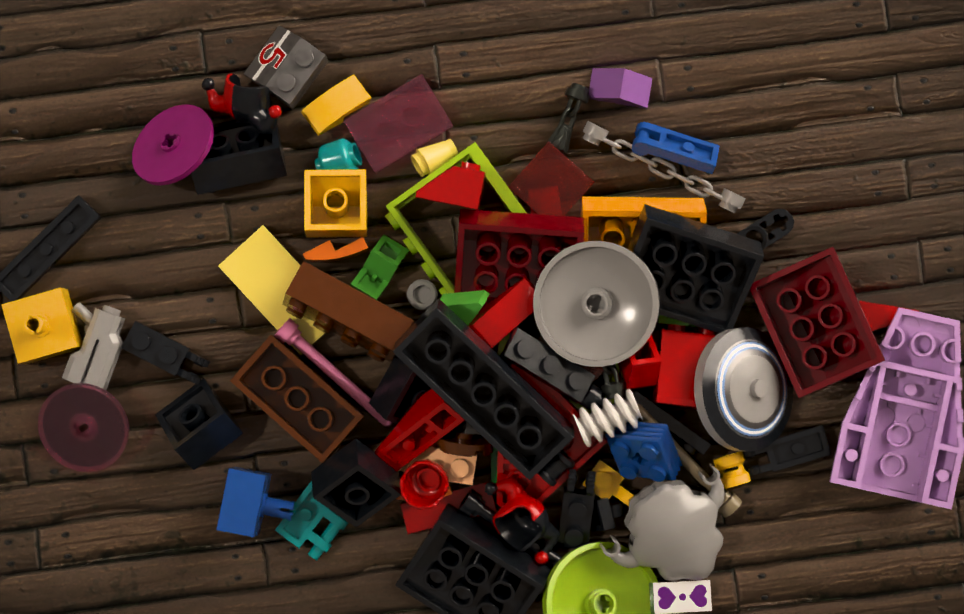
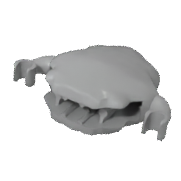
M709 464L713 469V474L709 478H705L700 471L698 472L699 477L706 484L711 485V490L708 494L702 491L691 490L682 480L653 481L650 485L642 488L638 494L629 499V510L624 520L626 527L631 533L628 542L630 551L621 552L620 543L613 535H610L614 541V546L611 549H605L600 542L599 546L603 553L618 565L626 568H636L639 566L657 568L662 578L669 581L681 579L701 580L707 578L714 570L716 556L723 546L724 539L720 530L715 527L718 509L723 504L725 496L719 470L712 464Z

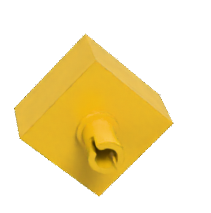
M60 287L1 304L18 364L27 365L81 348L83 341L76 316L71 311L73 306L68 289Z

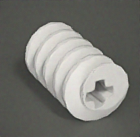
M631 389L626 390V400L616 393L613 405L607 398H604L603 409H600L596 403H591L590 414L583 407L579 408V418L573 414L584 444L587 447H591L592 436L601 443L603 442L604 431L613 438L615 437V427H618L624 434L626 433L627 422L636 429L638 428V418L642 419Z

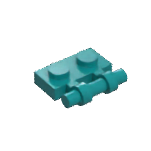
M311 481L295 502L294 509L289 510V512H293L292 520L283 519L275 531L299 549L308 539L314 545L307 554L318 561L323 552L327 553L332 547L331 542L340 529L344 530L349 522L313 498ZM325 517L330 521V524L320 536L313 530L321 519Z

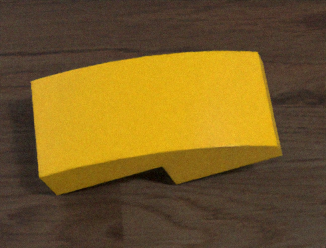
M352 75L320 95L302 109L301 113L319 136L343 123L347 115L369 104L371 96L356 76Z

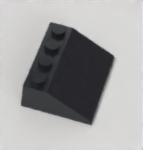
M646 204L643 206L628 247L630 251L643 260L653 274L659 292L660 315L716 333L733 329L764 258L759 241Z
M448 503L395 586L439 614H525L544 588L552 569L545 564H538L535 558L526 552L515 550L501 536Z

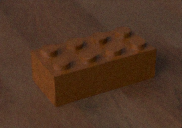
M304 261L287 289L282 304L287 307L286 311L292 316L302 319L303 316L314 321L313 326L320 331L328 334L330 331L335 332L341 336L340 340L353 348H356L358 345L368 350V356L382 363L384 360L391 362L395 355L393 353L395 342L410 328L413 322L411 318Z
M272 334L230 380L322 463L329 459L366 417Z

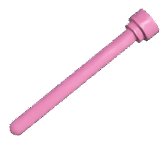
M289 318L276 332L274 337L282 344L286 342L289 346L291 344L294 345L385 427L390 426L392 422L385 420L369 404L371 398L300 335L302 332L298 329L299 325Z

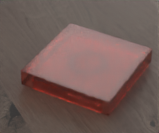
M548 142L508 188L537 214L565 216L595 182L553 144Z

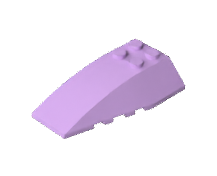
M899 307L879 345L885 361L868 368L842 421L829 482L952 510L964 454L962 422L964 420L961 404L962 378L960 376V321Z

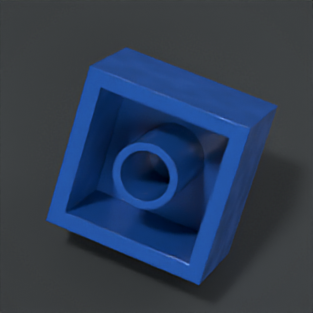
M240 467L229 468L216 530L255 537L260 534L264 515L291 521L293 512L284 511L281 508L293 510L295 501L268 497L272 474Z

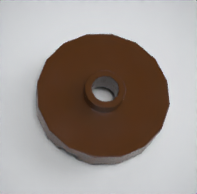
M451 430L432 445L435 449L440 445V450L444 453L457 456H476V451H483V456L493 453V446L482 435L464 434L459 430Z

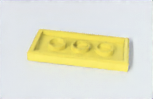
M264 225L218 265L277 331L291 318L299 325L298 329L302 332L300 335L311 345L315 344L325 334V332L313 326L314 321L305 316L302 319L296 318L286 311V306L282 305L285 293L301 265ZM291 344V346L302 356L303 353H301L294 345Z

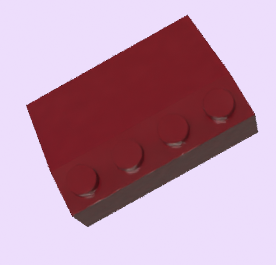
M460 209L454 293L486 290L490 293L484 304L486 306L525 276L535 287L541 272L554 256L562 250L584 241V218Z
M834 247L752 283L750 291L798 398L809 396L885 361Z

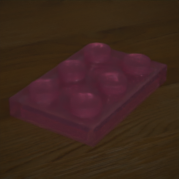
M422 74L344 120L345 125L375 174L453 128V124Z

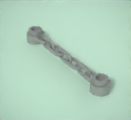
M587 121L582 131L585 133L583 136L584 140L597 146L602 141L612 146V151L615 155L627 161L634 162L639 159L648 164V169L652 173L667 180L675 177L684 182L685 188L700 197L706 198L712 195L721 200L720 207L732 213H735L737 209H741L746 199L726 188L719 194L713 191V186L708 181L695 175H690L686 178L677 173L676 167L673 164L659 157L648 159L644 156L636 155L633 151L630 153L633 157L627 156L617 149L622 148L619 144L632 149L631 143L622 139H617L614 142L607 139L609 131L590 121ZM656 162L671 168L672 170H667L669 175L654 169L653 167H658ZM692 180L706 185L708 188L704 187L703 191L706 193L692 188L689 184L694 185Z

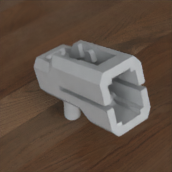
M79 302L71 311L86 324L84 327L86 335L80 350L70 354L62 378L79 385L82 384L89 389L106 393L122 350L123 341L120 337V332L125 318L120 317L121 310L104 305L102 310L95 308L92 314Z

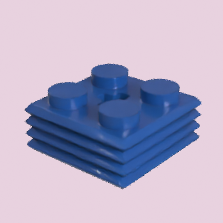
M627 422L626 433L623 434L618 427H615V437L611 438L608 434H605L619 473L624 478H650L656 482L676 480L677 471H680L682 463L667 424L638 422V428L635 429Z

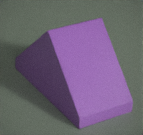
M593 68L588 93L590 95L589 99L647 109L652 78L625 68Z

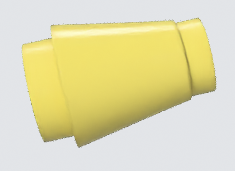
M448 139L416 149V153L411 155V160L418 174L423 177L431 174L458 154V151L453 141Z

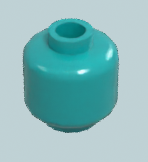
M345 138L322 145L318 150V158L315 159L317 170L359 169V166L362 165V156L356 143H351Z

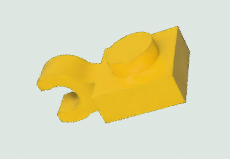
M599 460L592 470L596 472L595 494L600 498L608 499L613 495L629 506V499L634 495L620 486L624 477Z

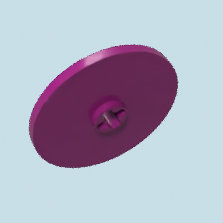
M189 104L168 108L155 116L143 128L134 144L132 164L138 176L149 184L161 186L178 182L191 174L204 161L212 146L214 126L211 118L201 108Z

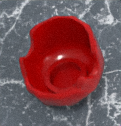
M429 459L415 461L405 470L400 479L401 496L409 506L416 509L433 508L446 495L449 488V477L440 463Z

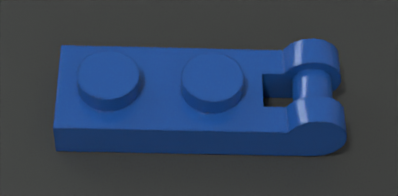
M648 122L637 124L635 130L636 138L632 144V151L636 155L644 156L650 154L713 174L717 163L719 145Z

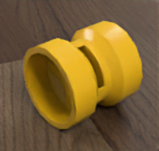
M736 452L713 459L715 467L720 471V479L724 489L751 481L749 472L743 466L745 461L743 452ZM736 466L739 467L725 472L726 469H730Z

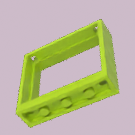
M476 142L386 205L389 211L385 215L386 219L395 231L401 228L407 238L402 241L412 255L417 252L425 261L420 266L430 280L436 277L443 286L438 290L441 295L454 293L455 287L400 212V210L417 199L415 196L418 189L451 167H461L462 161L469 162L471 160L473 164L481 166L480 171L486 173V182L508 212L526 213Z

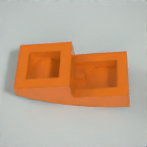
M363 237L338 250L335 249L333 243L329 240L303 253V256L308 262H333L358 256L370 249Z

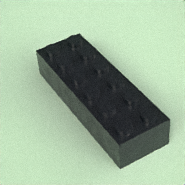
M440 299L395 342L393 353L529 480L574 438V426Z

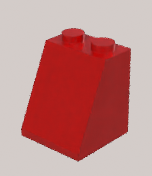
M671 324L667 325V330L661 329L659 331L657 349L662 359L657 385L653 386L651 402L696 408L694 377L697 363L706 345L716 336V332L704 328H698L697 333L685 332L686 326Z

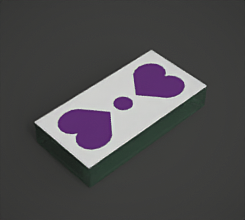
M710 580L649 583L651 614L712 611Z

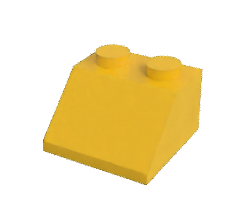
M366 169L304 170V231L306 238L367 237Z

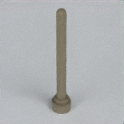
M637 403L642 419L638 418L640 422L658 423L641 404ZM673 438L683 467L710 492L711 485L706 484L699 477L698 472L700 471L705 478L710 476ZM725 489L724 501L718 512L723 517H728L739 508L742 500L733 491L729 492Z

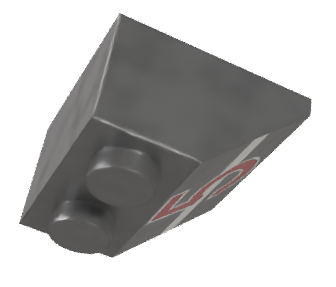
M279 25L244 72V75L259 86L268 87L270 94L293 110L325 67L328 59L324 53L306 40Z

